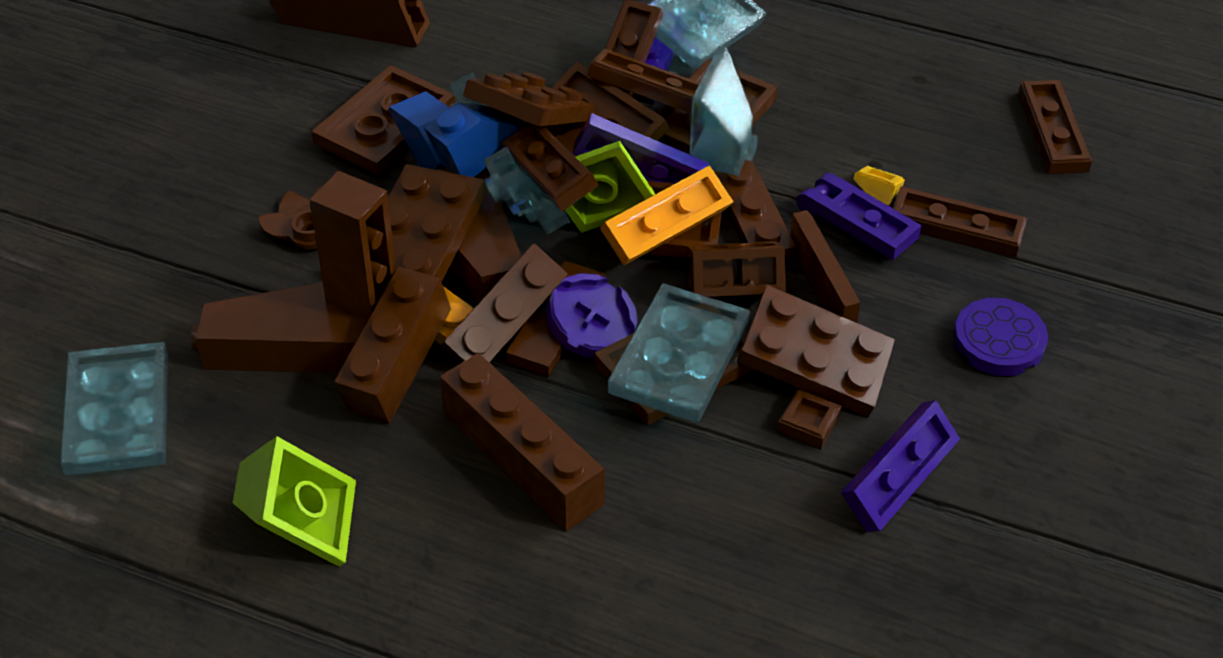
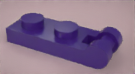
M825 173L816 180L814 188L805 189L796 198L797 206L801 211L808 210L812 216L818 215L891 260L896 259L920 235V224L832 173Z

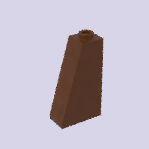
M269 0L281 24L407 47H417L430 25L421 0Z
M446 168L438 169L439 171H444V172H449V173H451V172H450L448 169H446ZM488 168L477 174L475 178L484 179L489 191L450 265V269L479 303L522 257Z
M323 282L205 303L199 323L194 322L191 328V347L199 352L203 370L339 373L368 320L327 303Z

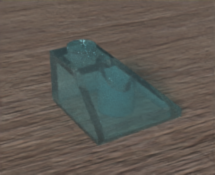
M719 46L693 97L690 155L708 162L712 170L738 176L745 160L752 161L757 147L758 136L752 135L753 114L729 51L726 47Z

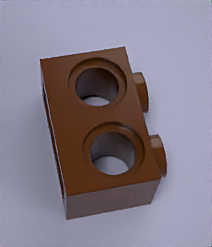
M776 241L687 246L688 289L694 298L758 295L763 293L766 285L786 292L785 247Z

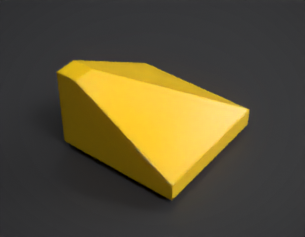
M870 166L855 172L853 178L865 193L889 207H892L899 189L903 187L905 181L901 176Z

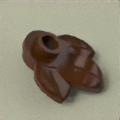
M288 191L280 203L279 213L264 214L258 217L261 229L267 235L273 238L290 240L294 246L301 249H317L310 200L292 191Z

